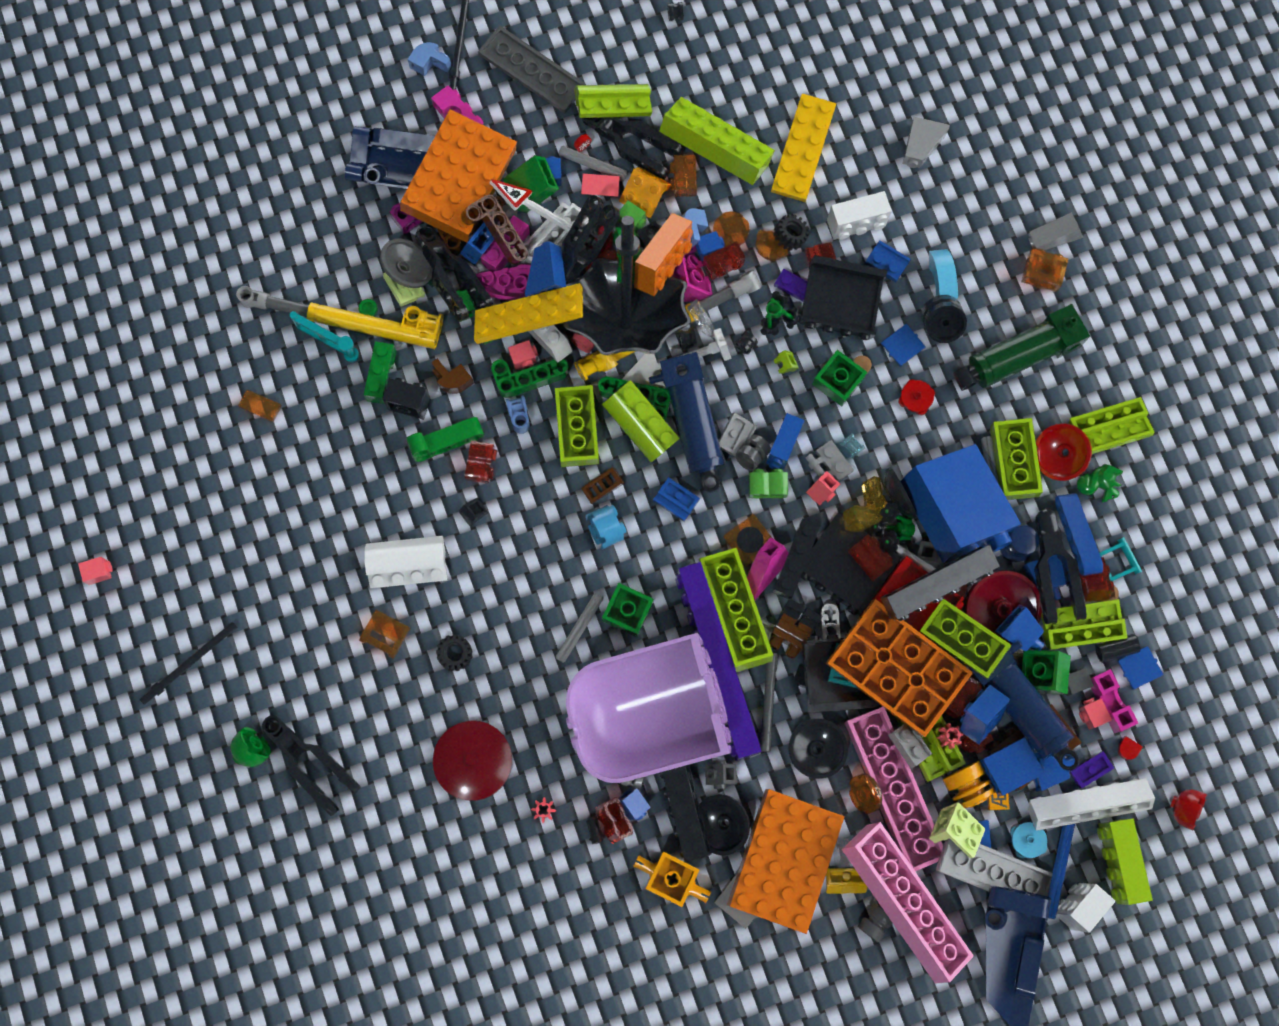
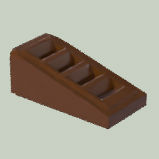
M611 467L581 489L590 503L593 504L625 483L617 470ZM610 475L614 477L616 483L613 484L609 477ZM605 479L610 487L607 488L602 480ZM597 483H599V485L603 489V492L599 491V489L596 486ZM592 487L597 496L594 497L589 488Z

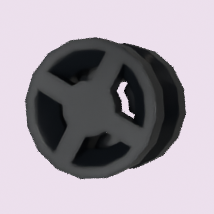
M682 2L677 4L667 3L668 20H683Z
M693 327L687 331L678 330L682 349L688 345L697 346Z
M743 331L741 338L736 340L734 344L741 352L749 355L751 348L756 346L758 341L752 334Z

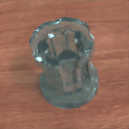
M853 433L840 444L852 454V458H855L865 449V446H861L854 438Z

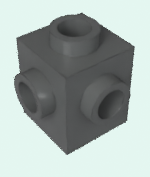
M714 760L713 764L705 765L706 785H714V789H726V785L737 784L736 764H725V760Z

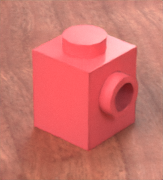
M529 340L508 347L515 370L520 368L527 369L536 363L535 356H538L535 345L531 346Z
M826 471L806 493L818 505H821L824 501L829 502L836 495L834 491L840 483Z
M103 557L78 563L82 581L88 585L112 578L110 573L113 571L110 561Z
M1094 697L1083 702L1084 706L1079 708V716L1082 722L1086 723L1089 730L1112 721L1102 698L1095 700Z

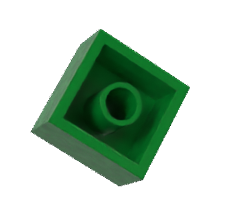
M837 350L814 378L812 385L842 407L865 379L868 372Z
M618 583L602 616V621L638 637L654 603V599Z
M1024 651L1022 672L1039 693L1067 695L1071 655L1060 651Z

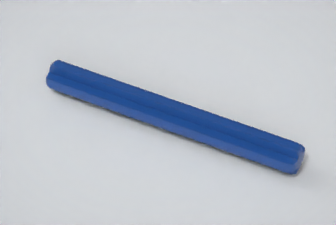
M1075 824L1062 826L1048 897L1051 898L1049 919H1055L1057 916Z

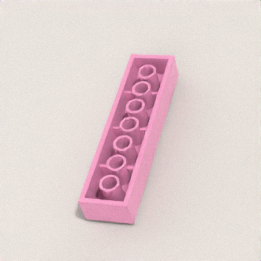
M881 707L846 721L844 724L893 841L914 871L937 863L943 849L942 841L934 843L929 838L934 828L933 820L909 765L888 736L894 729L885 708Z
M881 822L866 825L841 850L934 983L951 982L974 955Z

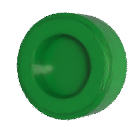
M365 299L359 304L358 309L361 314L376 316L378 307L375 301Z

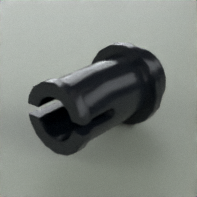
M598 818L586 820L590 834L589 841L592 842V845L604 842V835L601 833Z

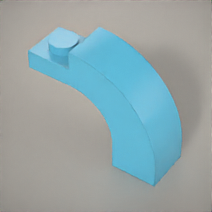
M948 249L929 251V269L934 276L936 296L949 295L957 299V275L951 253Z

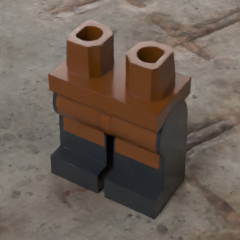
M789 598L771 633L772 637L769 644L775 650H778L782 643L788 645L789 647L785 655L794 659L799 652H802V642L807 641L808 637H811L823 616L807 608L798 625H795L805 606Z

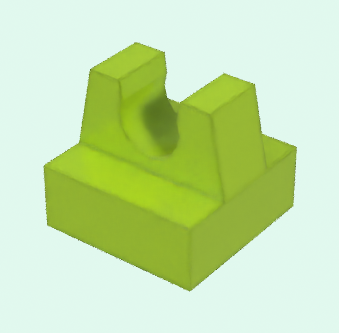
M782 351L773 360L775 364L783 363V367L778 370L779 374L794 372L799 369L793 353L790 351Z

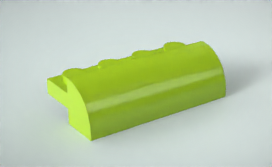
M649 84L575 86L574 92L579 118L651 116L652 114Z
M631 380L602 404L650 462H653L680 439Z
M1141 397L1070 418L1068 423L1080 428L1087 435L1091 443L1092 454L1151 437L1155 433L1147 418L1148 411Z
M1119 599L1086 603L1087 617L1085 620L1080 619L1076 621L1072 606L1056 608L1058 620L1054 624H1045L1042 615L1044 630L1042 635L1047 648L1052 650L1128 638L1125 619H1122Z
M942 715L927 736H921L932 753L919 764L927 782L966 764L957 745L953 749H949L948 745L941 747L940 739L936 738L940 735L938 729L941 727L945 728L946 725ZM895 717L899 726H902L904 723Z

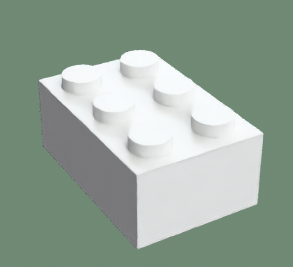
M883 191L831 205L827 222L833 240L838 238L843 240L853 234L862 235L868 230L884 228L892 211L886 193Z
M1075 883L1069 889L1068 897L1065 900L1059 901L1057 917L1074 931L1090 933L1115 903V900L1097 884L1078 883L1077 885Z

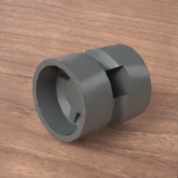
M752 435L736 453L737 462L743 468L753 471L770 453L771 447L763 437Z
M873 904L868 911L869 917L863 918L857 927L879 943L885 935L884 929H889L893 923L881 907Z

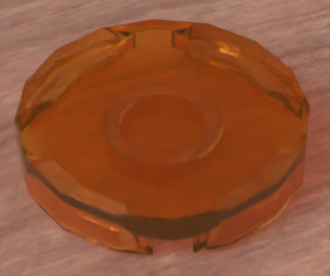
M732 211L721 214L715 220L713 232L717 231L718 236L723 238L725 247L736 248L744 244L748 239L750 228L748 221L743 215Z
M862 773L853 777L849 783V786L851 785L849 795L852 803L859 811L866 812L865 814L878 811L883 800L878 783L868 774Z

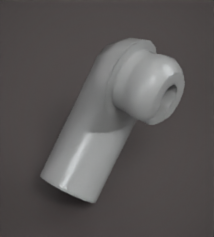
M464 256L460 257L467 261L475 274L485 271L486 268L482 263L479 262L475 266Z

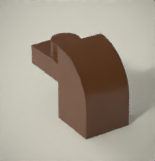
M438 358L432 362L434 368L432 372L439 379L437 384L444 392L457 394L474 384L472 377L462 364L448 372Z

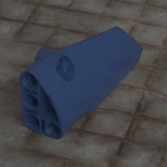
M991 886L985 915L986 1000L1010 1026H1029L1051 898L1031 892ZM992 913L998 914L1001 918L1000 922L997 924L991 923L989 915Z

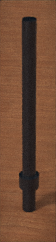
M462 0L453 64L449 72V86L452 90L456 89L457 81L460 79L459 67L469 0Z
M231 622L162 681L152 685L151 690L139 700L145 705L156 695L159 696L165 691L164 688L238 628L235 623Z

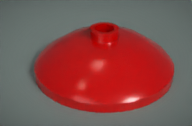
M1052 425L1046 428L1036 440L1040 471L1051 479L1058 481L1074 479L1081 475L1090 463L1092 456L1090 440L1080 428L1074 425ZM1065 449H1068L1069 454L1067 456L1063 454V451Z

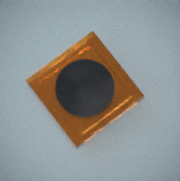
M755 514L723 536L732 549L737 548L741 562L745 567L754 562L758 551L771 537Z

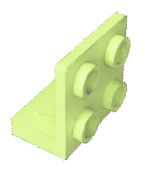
M957 802L941 809L929 838L934 843L950 838L969 858H974L985 828Z

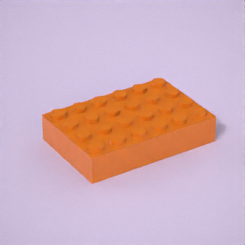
M449 109L400 201V211L464 242H468L479 221L475 224L467 225L462 221L461 213L465 208L486 195L493 196L495 189L489 182L491 179L501 180L516 151L517 141ZM484 202V207L486 208L488 203ZM468 211L469 216L475 219L474 213Z
M876 599L872 600L825 663L922 737L927 736L973 674L967 667L904 620L890 619L884 605Z
M765 789L727 905L807 934L845 816L779 792Z

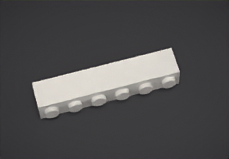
M1146 778L1132 779L1123 783L1115 782L1101 787L1094 786L1085 790L1078 789L1069 793H1056L1052 796L1036 797L1030 800L1028 812L1037 831L1150 810L1153 808L1155 797Z

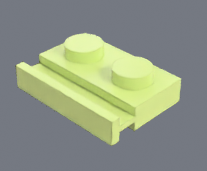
M386 272L383 274V278L400 307L412 303L418 298L425 297L422 287H404L393 281Z

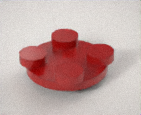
M911 379L903 387L898 403L901 407H905L909 411L922 416L932 405L935 391L926 382Z

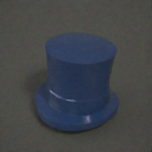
M1026 525L1019 526L1009 534L1013 542L1001 549L1000 552L1011 562L1027 560L1037 549L1039 536L1032 527Z

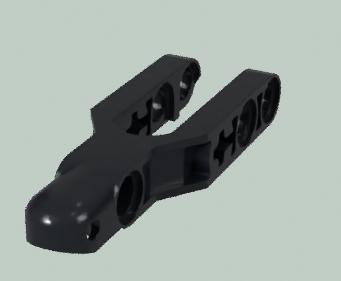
M616 117L582 118L585 125L614 143L620 157L663 180L666 179L670 171L657 163V160L641 154V151L622 141L621 137L631 133L677 159L684 151L683 146L639 120L622 121Z
M596 195L588 197L563 241L562 257L566 284L578 279L583 269L596 260L619 219V210L612 205L603 207V200ZM598 200L597 207L592 209L593 202ZM613 210V216L607 219L608 212ZM588 217L587 225L582 226L583 220ZM603 226V233L598 235V229Z
M419 227L415 238L422 248L425 259L432 268L431 282L458 321L469 318L468 310L463 303V298L459 297L453 288V283L443 269H450L455 273L478 309L493 306L492 298L467 261L452 254L432 227Z
M1044 508L1035 517L1041 556L1034 568L1043 620L1045 624H1054L1058 620L1047 562L1053 555H1057V558L1062 562L1066 586L1069 587L1071 597L1070 606L1073 608L1076 621L1080 619L1085 620L1087 612L1077 561L1064 548L1062 533L1058 526L1055 512L1049 508Z
M271 715L264 719L262 730L288 757L290 775L330 816H333L339 810V807L298 766V760L302 753L311 751L354 795L361 789V786L323 747L304 743L277 716Z

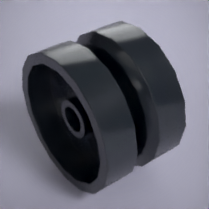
M949 295L935 296L926 302L922 309L921 318L927 334L936 342H953L961 337L966 330L967 318L960 302L955 297Z

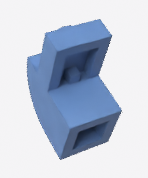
M431 42L418 45L407 59L410 69L426 76L432 65L447 73L451 69L450 58L445 53L439 52L438 44Z
M695 208L687 210L681 216L692 221V247L700 241L699 234L708 227L705 210Z

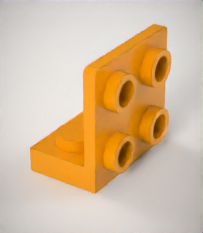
M641 167L634 168L619 202L625 204L628 200L645 211L646 217L651 218L663 192L669 190L671 183Z

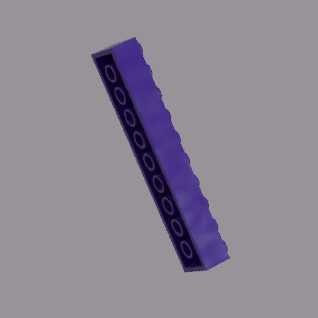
M698 562L678 568L675 581L677 588L682 589L683 592L681 593L683 607H687L689 611L687 612L689 626L694 627L693 634L698 633L702 638L703 645L701 647L708 651L711 659L709 668H712L715 672L728 719L725 727L729 728L731 735L730 756L731 758L735 757V760L738 761L762 752L702 563Z

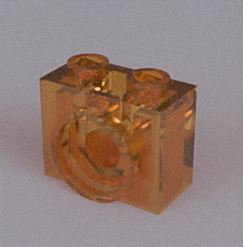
M1032 249L1028 254L1021 282L1033 285L1039 289L1057 292L1062 286L1069 258H1065L1061 254L1047 253L1043 249ZM1041 270H1045L1048 274H1043Z

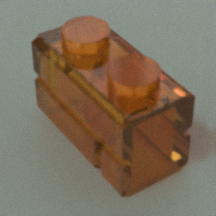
M675 155L673 162H670V173H674V179H670L671 190H674V196H696V155Z

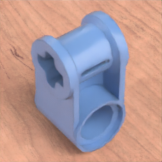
M524 395L513 400L505 399L514 431L519 434L526 433L530 428ZM519 420H524L525 424L522 426L516 425V422Z

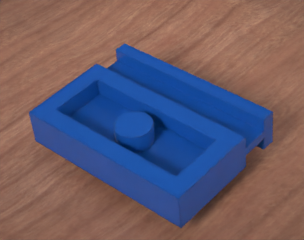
M879 240L865 261V264L870 267L887 270L886 277L896 283L911 259Z
M669 477L653 498V502L685 522L700 500L698 496Z

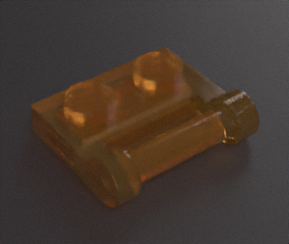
M375 610L359 641L387 653L388 657L394 659L411 628ZM373 630L395 643L391 647L370 636Z

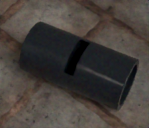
M1135 634L1127 635L1128 638L1096 644V655L1101 663L1139 653L1141 648L1138 638Z

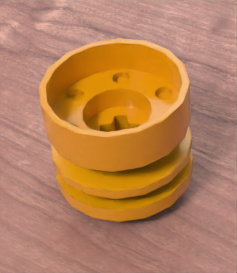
M980 760L942 779L948 791L958 789L959 793L952 799L956 801L962 798L963 801L960 804L964 808L974 807L986 801L996 792L994 787L984 789L991 781H980L979 778L986 773Z

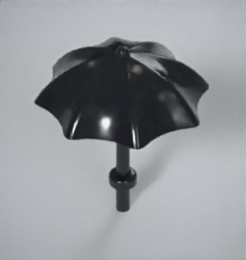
M624 216L622 218L621 235L615 240V250L621 255V283H617L619 261L597 258L585 274L575 281L566 284V286L580 283L583 287V318L564 322V327L572 333L589 339L598 351L605 356L626 351L646 354L657 353L661 349L663 342L673 332L691 323V319L684 306V293L687 288V283L684 280L672 276L667 278L661 291L658 290L655 296L636 289L632 285L633 256L639 251L640 241L634 235V218L631 216Z

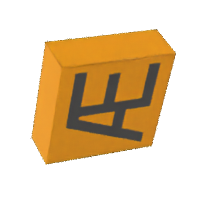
M995 792L987 799L988 810L1010 809L1008 793L998 797Z

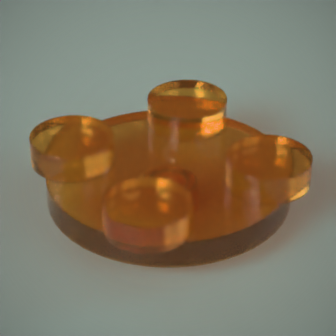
M760 230L757 233L755 242L757 252L763 258L770 261L785 258L788 254V249H784L783 244L781 246L778 245L780 241H775L776 236H773L774 232Z

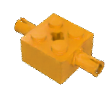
M662 852L658 862L655 863L640 855L638 856L637 860L644 865L635 862L633 867L649 874L650 877L645 889L680 907H683L689 895L704 903L708 901L709 898L701 895V893L710 896L711 891L695 884L699 869L665 852ZM673 873H675V878L678 879L677 883L673 882L672 885H669V880L667 879V876H672Z

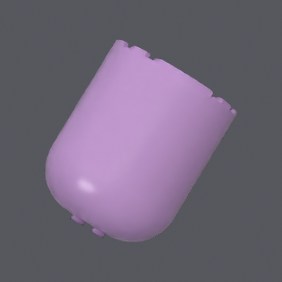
M698 633L590 663L574 676L566 695L568 714L566 723L568 728L574 731L575 736L571 737L572 746L576 749L580 762L591 775L605 782L622 783L731 753V746L727 744L731 742L729 728L725 727L728 719L715 672L712 668H709L711 659L707 649L701 647L703 640Z

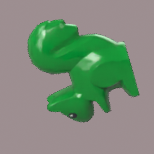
M1103 464L1096 468L1091 475L1086 473L1084 476H1081L1077 481V488L1082 494L1087 496L1094 494L1098 488L1104 490L1102 502H1107V500L1115 499L1119 496V491L1114 487H1119L1122 484L1116 482L1115 479L1116 476L1123 474V471L1111 465Z

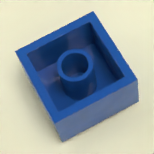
M991 685L986 690H980L975 698L976 701L974 703L970 702L964 709L965 714L960 720L962 725L959 731L979 745L1002 720L1010 700Z

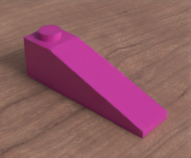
M695 245L688 254L686 253L683 256L681 264L675 267L672 277L684 280L687 283L684 302L703 300L713 295L709 277L704 276L701 269L703 263L698 260L694 253L696 252Z
M522 264L517 267L502 268V270L478 273L476 276L491 298L512 301L525 297L531 265Z

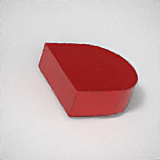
M1124 736L1118 745V754L1125 760H1131L1138 756L1143 747L1129 737Z

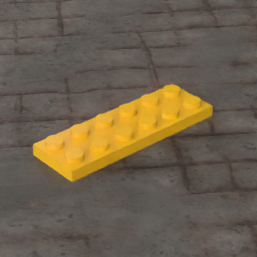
M801 94L772 185V193L806 203L836 103Z
M578 283L475 310L474 341L480 344L583 318V287Z

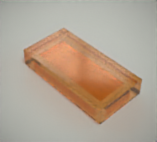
M246 390L238 405L239 408L271 422H274L282 407L281 404L250 390Z

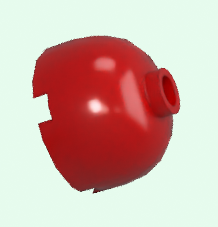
M1189 789L1182 791L1179 797L1174 796L1170 807L1174 808L1173 816L1178 824L1189 830H1194L1195 822L1199 819L1206 801V793Z

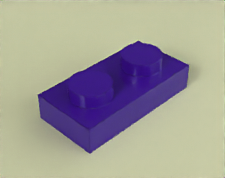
M783 268L774 286L796 299L804 301L807 281Z
M1101 751L1069 773L1079 789H1082L1113 770L1114 767L1104 751Z

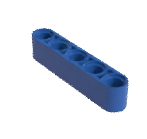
M1072 493L1056 496V509L1074 559L1077 561L1080 575L1102 573L1103 562L1078 495Z

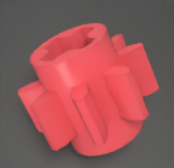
M948 723L945 725V728L941 727L938 729L940 735L936 738L940 739L941 747L948 745L949 749H953L955 745L961 744L959 739L963 734L958 730L959 726L951 727V724Z
M545 797L541 803L535 800L537 807L531 809L537 813L534 819L541 817L542 823L545 822L547 817L552 820L551 812H556L555 809H551L554 802L546 803ZM541 805L544 807H549L547 809V815L539 814V812L541 811L539 807Z

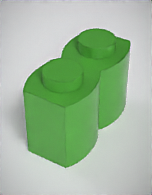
M763 469L753 470L748 475L749 498H787L788 472H783L782 469H773L769 473L764 472Z

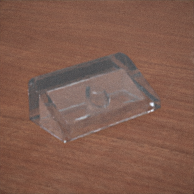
M698 299L694 300L687 307L688 311L702 333L715 339V329L712 321Z

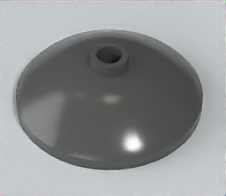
M393 239L383 246L380 252V262L386 274L393 281L404 287L420 288L431 280L432 268L425 259L422 248L419 245L406 239Z

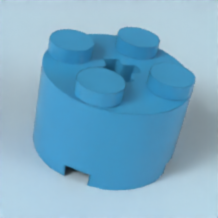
M606 505L585 516L586 521L590 519L589 531L597 545L601 544V550L622 541L624 533H626L624 524L622 522L619 523L616 517L618 513L614 505Z

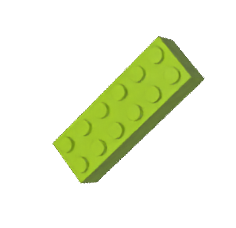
M680 97L664 115L659 130L664 135L751 185H754L767 169L775 151L768 145L761 143L683 97Z
M737 548L699 558L736 672L772 662L773 653Z

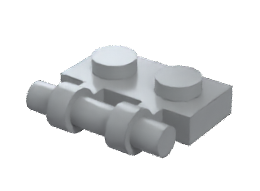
M832 440L816 450L819 458L815 459L812 454L806 457V460L809 462L808 466L811 470L814 469L819 478L825 473L820 466L822 463H824L829 470L828 472L838 482L854 471Z

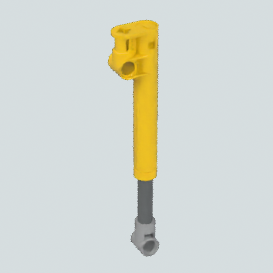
M750 270L740 275V279L729 283L728 287L693 305L690 303L684 305L691 323L698 320V315L731 298L736 299L744 293L749 294L760 289L762 286L755 271ZM597 350L574 362V365L581 379L586 381L588 376L595 372H605L618 365L617 361L636 351L619 352L605 356Z
M248 286L240 287L236 293L238 300L246 308L255 307L264 310L270 308L287 313L295 311L312 322L434 350L437 346L444 320V314L440 313L439 316L429 314L428 311L420 310L416 306H410L405 310L402 323L326 305H319L313 302L307 305L270 296L269 293L252 290ZM245 295H251L250 298L243 300ZM413 314L419 315L414 320L410 319V316Z

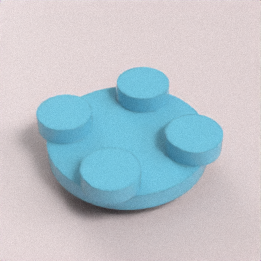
M1033 822L1022 823L1010 829L1012 845L1018 858H1035L1047 851V835L1044 830L1036 831Z

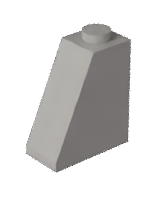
M914 117L902 164L910 168H920L945 138L950 125Z
M1071 212L1029 231L1031 237L1028 239L1032 248L1036 247L1041 252L1081 239L1083 235Z

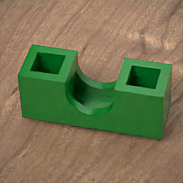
M375 341L364 390V397L368 402L385 404L382 399L388 384L389 371L394 367L397 353L394 344Z

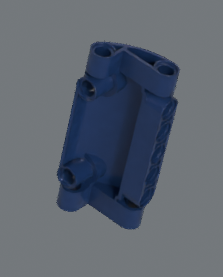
M354 126L350 163H347L345 168V180L407 189L435 135ZM373 170L378 174V178L375 181L370 177V173Z

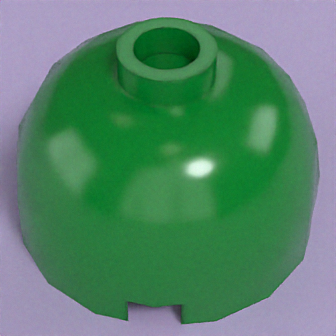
M249 727L242 728L233 737L230 750L235 763L251 768L257 767L270 757L271 749L263 736L259 739L255 735L257 731Z

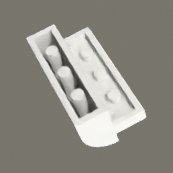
M562 202L553 213L573 225L581 208L574 203L568 206ZM546 220L524 243L528 250V256L522 263L531 265L534 248L541 246L544 242H553L561 246L562 250L563 241L568 232L551 221Z
M443 536L366 544L365 569L370 588L446 581L448 576Z

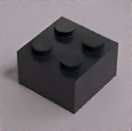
M389 378L382 399L387 409L424 420L431 400L425 386L420 383L409 384L401 378H395V380Z

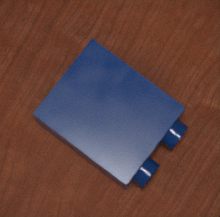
M976 444L916 465L900 481L916 511L920 523L943 563L960 557L981 545H990L993 553L1013 542L1009 534L1021 525Z

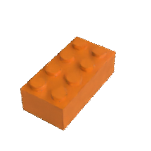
M674 213L669 216L635 261L634 288L652 296H655L658 290L661 291L667 278H671L675 267L681 264L683 256L686 253L688 254L692 248V221Z

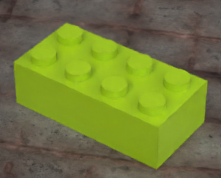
M593 385L555 388L561 467L599 464Z
M1032 418L993 422L990 432L993 440L998 483L1007 500L1039 497L1043 493Z
M945 599L939 603L920 630V633L987 680L1011 647V644Z
M1120 819L1098 823L1097 834L1099 839L1102 840V855L1104 860H1107L1108 865L1106 869L1107 877L1111 880L1113 889H1111L1112 898L1117 904L1122 905L1153 901L1134 819Z

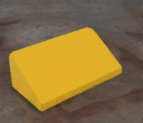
M828 868L825 876L827 894L867 892V885L855 868Z

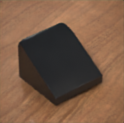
M475 498L464 504L459 513L466 523L471 526L487 515L488 511L480 500Z
M799 665L792 683L806 689L804 667Z

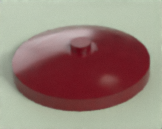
M997 570L987 577L982 576L973 584L965 600L964 613L996 634L994 631L1019 604L1026 607L1039 623L1042 615L1040 594L1032 581L1024 575L1010 570Z
M465 721L452 726L440 737L433 753V770L439 784L450 795L466 801L483 800L497 793L508 780L512 769V751L507 739L497 728L481 721Z

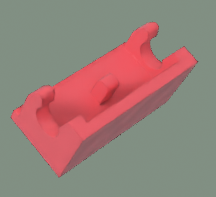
M583 174L581 195L618 197L620 176Z

